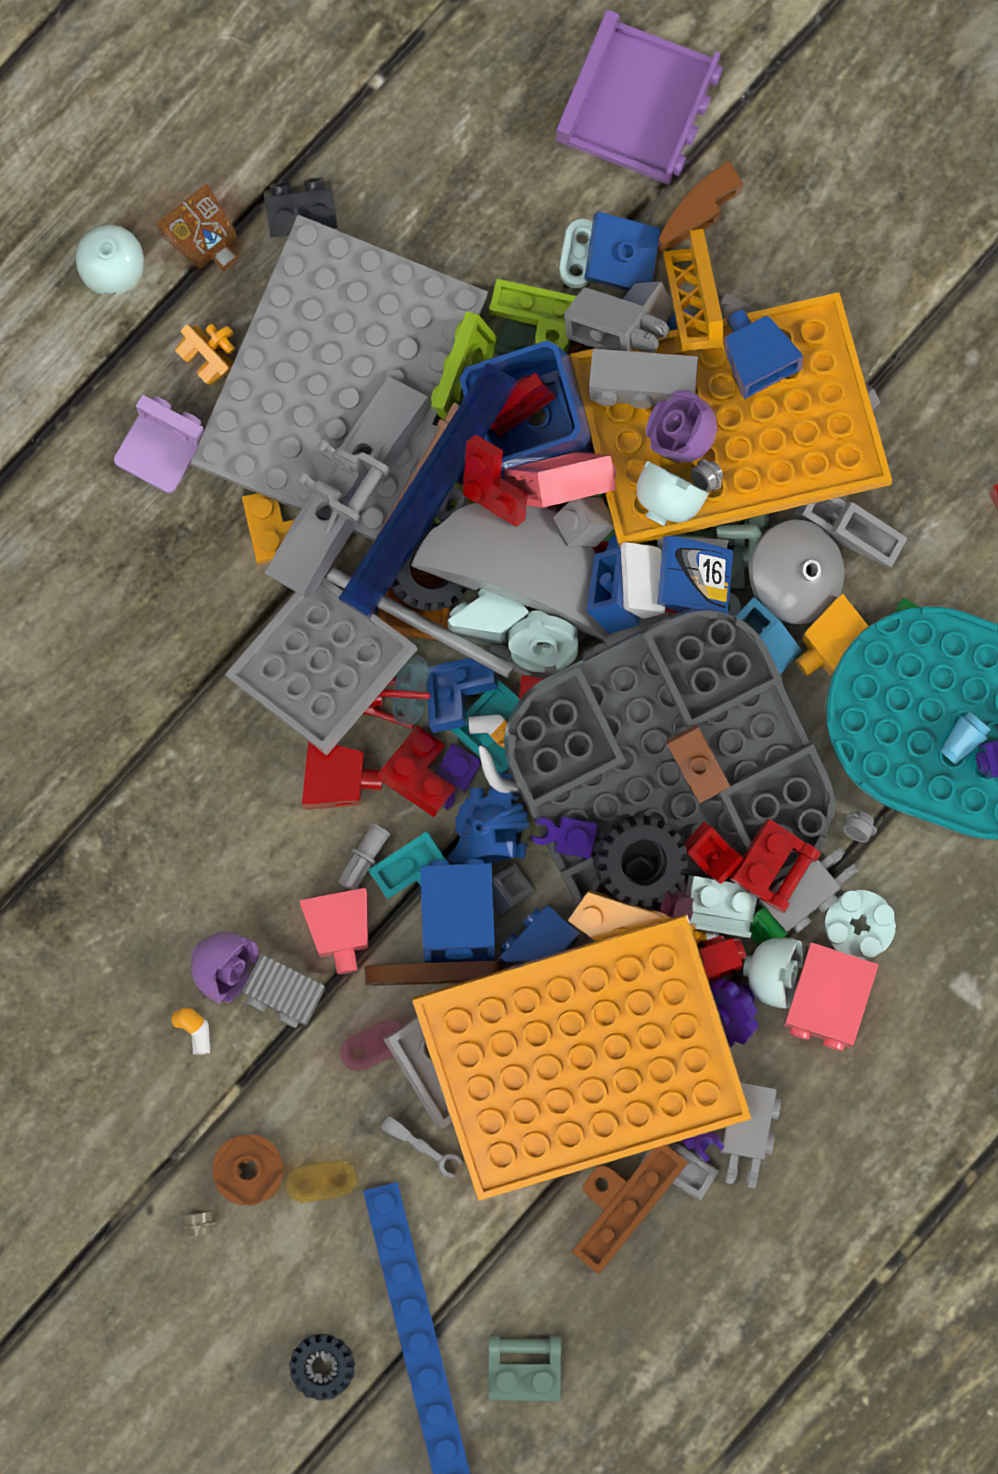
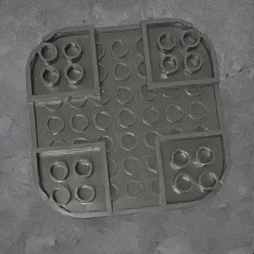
M690 609L678 612L542 680L530 688L512 710L505 730V758L510 773L533 820L535 821V817H546L554 825L559 826L560 817L564 816L597 823L590 859L556 853L554 851V841L546 844L577 907L589 890L616 898L603 886L595 874L597 869L593 866L592 858L596 857V852L593 851L595 843L599 844L601 838L598 835L603 829L606 832L610 827L608 825L613 819L619 821L622 819L621 815L627 813L632 816L636 815V812L658 817L680 835L682 844L703 822H706L742 857L766 819H771L818 850L827 839L825 836L835 813V799L831 781L781 683L783 680L768 648L761 637L742 620L727 613L711 609ZM696 724L731 786L701 803L698 802L666 744V740ZM535 823L541 836H544L547 832V827ZM647 839L638 840L630 844L625 849L621 859L623 873L632 879L642 878L650 874L658 861L657 846ZM791 850L773 881L787 875L800 854ZM685 853L684 858L688 860L687 868L682 870V874L685 875L683 882L678 881L674 886L678 890L673 895L667 893L664 896L666 900L661 903L652 901V906L644 907L642 904H637V907L667 914L666 916L671 918L684 915L685 911H683L688 877L712 878L704 873ZM732 874L725 880V882L735 883L732 880H730Z

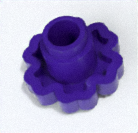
M717 978L712 984L709 983L729 1048L733 1047L736 1043L745 1044L754 1035L759 1026L753 1018L758 1012L754 1005L755 997L747 985Z

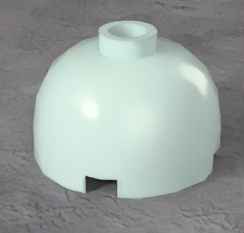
M111 224L97 226L87 232L78 244L75 258L78 273L86 286L100 294H121L134 287L141 278L144 269L143 250L136 237L125 228Z
M649 461L646 462L637 483L639 502L649 510L646 517L665 526L667 520L681 523L694 517L703 506L709 494L698 486Z
M787 937L768 939L755 949L753 956L748 955L746 957L743 974L749 979V987L753 995L764 1004L776 1008L790 1009L798 983L796 981L798 967L803 968L805 961L803 942Z

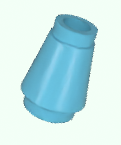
M969 711L964 718L962 716L959 718L940 751L954 764H957L960 759L962 760L988 739L986 735L991 729Z

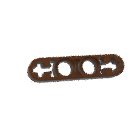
M470 961L366 966L365 985L392 986L462 983L501 971L502 962Z

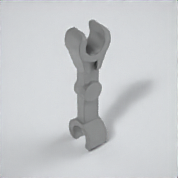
M387 1117L381 1126L383 1131L403 1142L407 1141L420 1153L427 1154L439 1162V1170L445 1177L453 1178L455 1176L445 1170L444 1163L448 1159H453L462 1165V1160L459 1156L455 1154L442 1156L431 1149L430 1145L423 1140L416 1139L410 1135L411 1133L402 1124L391 1117Z

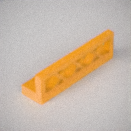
M704 229L690 230V249L663 252L682 351L723 347V319ZM692 261V264L686 270L673 265L675 262ZM685 282L696 286L690 293L679 289ZM689 305L700 309L695 316L684 312ZM694 328H697L707 333V336L688 338L687 334Z

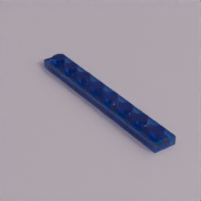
M486 363L339 596L340 602L365 617L371 618L465 469L467 440L474 435H478L481 438L485 437L518 384L517 379Z

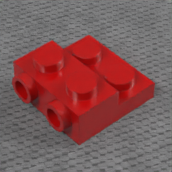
M722 935L703 942L704 945L701 946L702 949H699V954L708 982L739 972L742 962H744L743 959L746 958L740 938H732L725 941Z

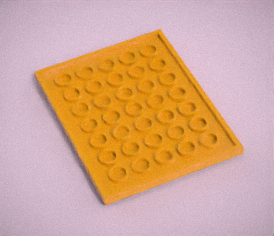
M840 292L746 313L752 323L764 316L770 317L803 355L802 370L746 399H743L724 350L725 338L733 333L727 323V318L723 319V347L682 351L678 329L669 331L664 338H657L659 346L651 353L698 357L695 395L710 405L717 420L715 441L701 458L692 462L676 463L654 452L649 446L652 444L651 439L646 436V427L649 416L655 406L640 409L625 403L603 406L596 403V401H590L589 382L593 349L570 354L591 433L595 454L611 455V461L616 470V477L614 479L616 490L605 492L614 525L618 547H621V543L625 542L640 544L661 539L665 536L683 534L892 485L891 473ZM694 328L687 334L688 338L707 336V333L697 328ZM634 349V350H633V352H645V353H650V352H646L645 350H644V351H641V350H638V349ZM705 459L707 462L713 461L719 465L723 473L721 487L716 491L711 490L707 492L709 494L703 506L694 517L681 523L667 520L665 526L646 517L649 510L639 502L637 483L647 461L692 484L694 482L691 477V470L698 466L697 462L699 460Z
M687 914L422 994L412 999L478 1201L751 1119V1113Z

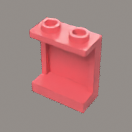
M811 942L808 946L804 965L783 1026L790 1028L789 1034L794 1037L809 1040L810 1036L823 1039L824 1046L837 1051H843L844 1047L851 1048L854 1045L879 964Z

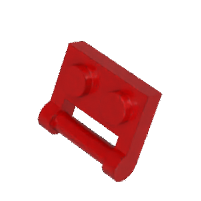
M766 819L744 854V860L735 869L730 880L772 908L785 913L790 905L788 900L811 862H816L821 852L771 819ZM791 850H794L800 855L777 893L774 894L768 888Z

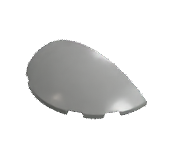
M477 502L451 513L447 519L437 527H434L415 553L411 566L475 591L478 588H482L531 608L545 611L548 615L559 617L575 625L578 630L598 638L606 639L608 632L587 612L593 560L596 553L592 547L568 546L553 519L556 513L547 508L527 506L525 521L515 527Z

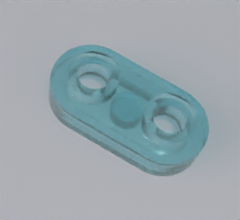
M412 655L397 673L395 690L425 692L430 669L422 656ZM394 697L393 716L395 721L399 724H416L424 714V700Z

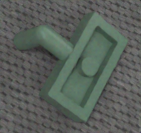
M770 513L744 519V525L717 526L718 539H749V547H744L743 564L745 568H748V571L753 549L757 541L769 529Z

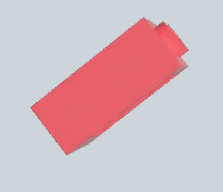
M571 452L503 469L505 481L528 494L527 506L543 508L616 490L614 481L616 470L611 461V455Z

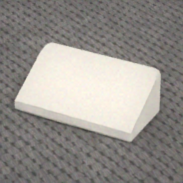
M625 542L621 543L624 609L642 619L663 614L665 607L657 604L662 550L655 546Z

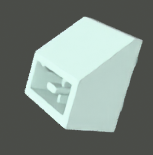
M484 589L478 592L480 597L469 605L467 602H463L449 613L451 616L447 620L449 631L472 643L485 645L499 644L502 646L509 641L511 628L520 620L527 618L529 614L523 604Z

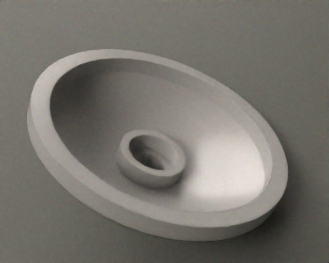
M805 520L784 521L769 528L757 541L749 566L751 587L756 599L780 621L789 624H805L816 621L841 595L845 574L841 552L834 539L820 526ZM807 565L811 567L810 576L806 573Z

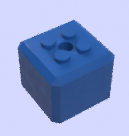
M546 340L465 367L459 379L474 433L503 450L502 464L593 450L591 433L572 359L559 346ZM536 372L556 396L555 400L543 407L546 412L545 421L539 426H533L530 424L528 417L499 437L478 413L485 407L482 392L486 390V384L490 380L498 378L500 381L506 379L514 385L520 378L527 375L531 376ZM497 392L496 396L503 394L501 392Z

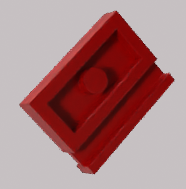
M535 372L531 376L527 375L520 378L514 384V387L505 394L491 398L478 413L484 422L501 437L555 400L556 396Z

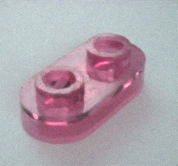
M384 1021L347 1038L340 1048V1058L344 1066L351 1071L361 1072L393 1058V1054L384 1043V1037L388 1033H393L402 1025L396 1021ZM355 1048H362L365 1051V1056L362 1060L357 1061L352 1058L351 1053Z

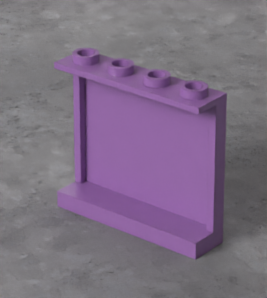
M606 10L556 130V141L669 185L673 174L677 176L681 174L686 161V157L682 156L685 145L692 146L699 127L695 126L694 123L698 114L704 116L711 100V97L706 95L711 84L717 86L722 74L723 66L719 65L720 53L716 51L714 57L711 58L620 23L619 14Z

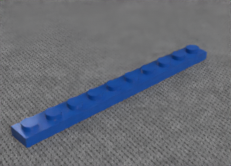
M398 1182L364 1190L363 1193L432 1472L433 1474H470Z

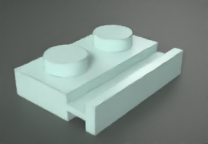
M689 876L683 911L687 914L689 922L697 924L695 929L751 938L749 930L754 918L757 897L736 883L724 881L722 884H719L714 879Z

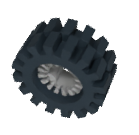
M317 1334L303 1340L291 1355L292 1358L289 1362L291 1381L296 1385L295 1388L308 1398L320 1401L335 1398L347 1389L354 1377L355 1359H353L352 1351L343 1340L333 1335ZM317 1357H322L324 1361H331L333 1367L329 1376L323 1377L321 1373L315 1374L313 1372L312 1365Z

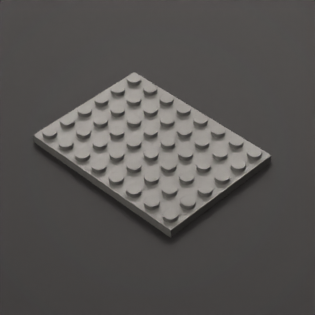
M297 215L191 460V466L301 511L311 493L300 486L296 480L301 472L306 473L312 478L324 459V456L316 449L321 440H325L336 450L340 448L389 376L428 396L430 399V409L385 481L379 480L359 512L360 519L353 532L375 540L410 479V470L416 464L421 452V442L423 436L427 433L428 424L433 425L437 417L436 411L431 407V396L443 375L444 359L447 354L451 353L456 327L459 322H462L466 311L480 315L488 292ZM362 447L356 452V455L362 452L369 455L372 449L370 447ZM330 505L321 508L319 511L320 519L325 521L330 519L333 513Z

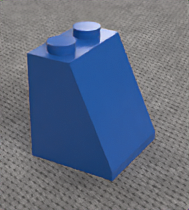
M469 859L463 861V864L449 865L447 861L437 860L429 862L428 866H420L424 963L495 961L491 863L484 864L483 860Z

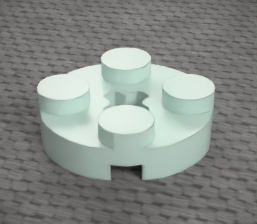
M531 611L527 618L517 622L509 632L508 646L511 651V658L520 667L534 672H545V667L555 665L556 670L563 669L570 665L577 657L578 629L575 625L559 617L550 616L545 611ZM539 642H547L543 643L542 645H537V643Z
M857 890L844 893L838 898L837 902L830 906L826 913L824 928L827 939L833 950L864 960L872 959L883 953L893 940L896 928L894 911L882 897L873 892ZM862 916L866 918V924L870 928L868 932L862 931L860 935L854 933L855 927L850 922L851 919L858 920Z

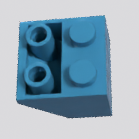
M755 597L735 616L748 624L761 637L780 675L802 653V649L780 620Z

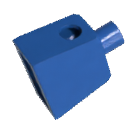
M739 310L727 318V323L733 333L725 338L724 350L743 399L802 370L803 355L770 317L764 316L752 323L746 312Z

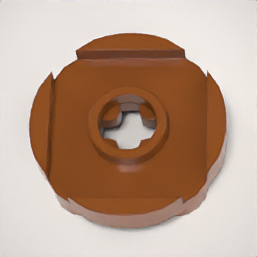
M240 1135L228 1139L216 1152L213 1159V1178L218 1191L227 1200L238 1205L256 1206L269 1200L278 1191L283 1180L284 1164L279 1151L269 1140L259 1135ZM251 1160L255 1161L254 1169L258 1172L256 1177L248 1176L245 1180L240 1178L242 1170L238 1168L240 1163L248 1164Z

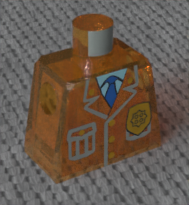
M207 184L156 223L159 235L199 268L213 260L222 271H226L238 260V257L228 247L236 240L235 230Z

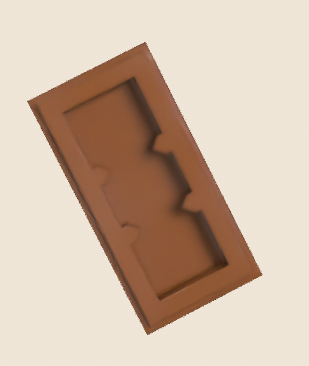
M697 724L666 740L667 746L699 803L731 787Z

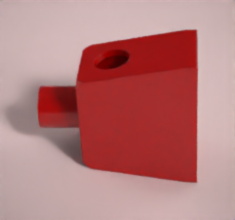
M308 742L302 797L303 809L313 810L360 805L362 789L382 791L383 782L377 779L380 770L364 769V753L361 751L335 745L328 755H325Z

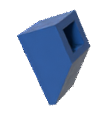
M548 905L543 911L536 908L524 921L527 928L521 935L517 937L513 933L500 947V950L503 952L500 956V961L504 965H520L566 951L578 939L579 933Z

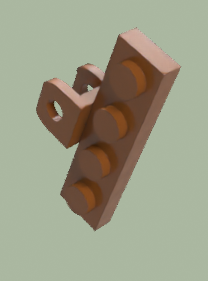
M668 1145L654 1148L628 1181L610 1167L597 1166L584 1182L583 1190L604 1211L571 1252L597 1274H600L689 1162ZM601 1177L608 1181V1188L605 1191H600L596 1186L597 1180Z

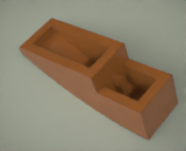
M730 161L708 174L677 206L659 237L657 250L661 255L664 251H669L690 239V230H705L718 223L721 214L719 206L741 194L743 182Z

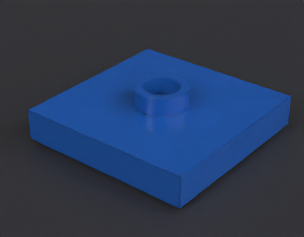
M602 212L595 213L592 222L584 280L629 291L634 283L653 282L660 228Z

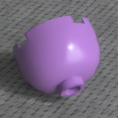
M677 390L671 393L674 397L670 398L667 402L661 400L655 406L649 416L646 436L651 439L652 445H649L651 449L664 458L676 463L692 462L701 458L715 441L717 420L713 410L705 400L688 390Z
M229 931L215 933L204 941L199 942L191 955L192 979L199 991L221 1004V1000L229 1003L238 997L250 977V974L246 973L250 968L251 962L256 965L258 961V947L256 943L242 935Z

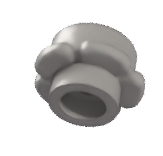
M699 460L697 462L698 466L691 470L694 484L706 492L716 491L722 484L723 473L721 468L713 461Z
M856 811L846 815L843 831L853 840L864 843L869 840L871 835L877 833V828L873 826L874 819L869 814Z

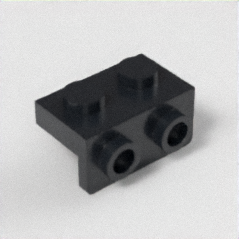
M311 178L305 180L304 185L291 187L290 183L287 182L276 183L270 186V190L264 191L270 238L289 235L297 215L332 229L338 228L331 181L324 182V178Z

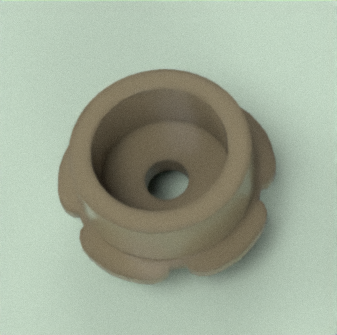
M211 1211L183 1215L185 1226H182L181 1229L189 1230L190 1236L211 1233L210 1226L215 1225L216 1221H213Z

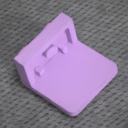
M142 394L136 405L139 416L116 453L114 462L117 467L170 494L176 490L190 466L204 429L200 426L202 422L195 416L187 412H183L180 415L170 409L171 405L162 398L153 396L150 399Z

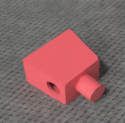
M366 888L300 900L302 911L319 956L327 957L334 955L337 974L357 971L354 951L368 949L369 946L368 895Z

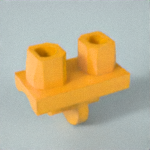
M187 324L180 331L184 337L175 348V351L183 360L189 363L201 353L207 361L197 371V374L206 384L214 385L224 376H228L233 366V361L220 348L228 355L235 350V347L229 342L234 332L228 326L218 330L213 324H210L205 329L212 337L210 338L198 325L191 327Z

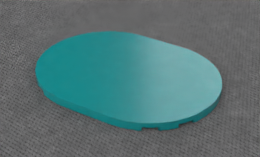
M930 606L899 611L880 619L862 631L843 652L831 676L826 699V723L830 743L836 758L856 786L880 804L959 834L979 839L998 840V777L986 779L985 773L979 772L975 754L979 752L978 747L962 760L960 759L957 764H954L940 751L961 716L964 718L969 711L991 729L986 735L988 739L982 744L998 741V624L956 609Z

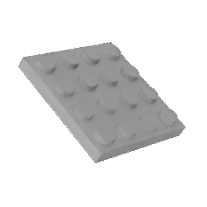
M324 577L312 597H304L296 592L226 672L225 676L317 749L328 755L417 651V648L411 641Z

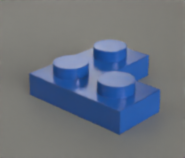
M471 658L426 667L427 692L431 695L427 699L431 730L433 733L467 726L465 696L498 689L497 672Z

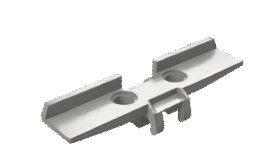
M388 376L340 448L336 450L328 442L321 440L316 449L324 456L323 461L312 478L306 473L301 472L296 480L311 495L264 573L266 576L304 597H312L360 519L359 512L379 480L385 481L429 411L430 399L428 396ZM362 447H370L372 449L369 455L364 452L356 455V452ZM330 505L333 509L330 519L326 521L319 520L321 508Z

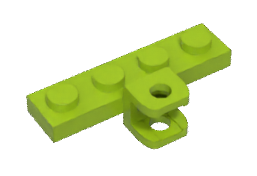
M497 279L489 308V315L537 325L535 344L548 340L567 353L571 340L567 339L564 313L577 296Z

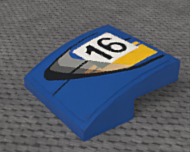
M665 536L663 538L657 604L678 612L690 609H711L728 614L733 551L692 539Z

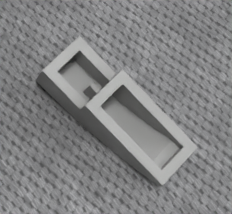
M839 497L799 506L793 514V517L798 520L809 521L820 526L837 543L888 568L893 566L907 540V537L855 503H846Z

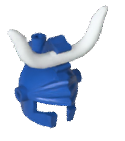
M479 746L481 763L485 777L490 784V790L488 791V796L485 797L483 787L471 788V798H466L465 802L459 806V812L455 817V831L459 834L460 838L455 849L449 854L448 860L455 864H463L465 860L480 859L484 861V864H493L512 858L525 859L527 843H520L518 845L517 837L519 832L529 828V822L526 821L528 815L527 812L523 811V804H516L520 791L512 775L507 772H497L493 758L487 748Z

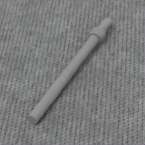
M334 567L330 570L327 580L349 591V596L360 602L366 600L506 678H509L515 666L371 588V583L360 577L354 579Z

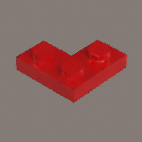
M474 435L466 443L463 495L517 527L526 519L528 494L501 478L503 450L478 435Z
M419 726L413 729L382 767L377 776V779L432 817L437 815L453 795L456 788L429 769L442 753L445 744Z

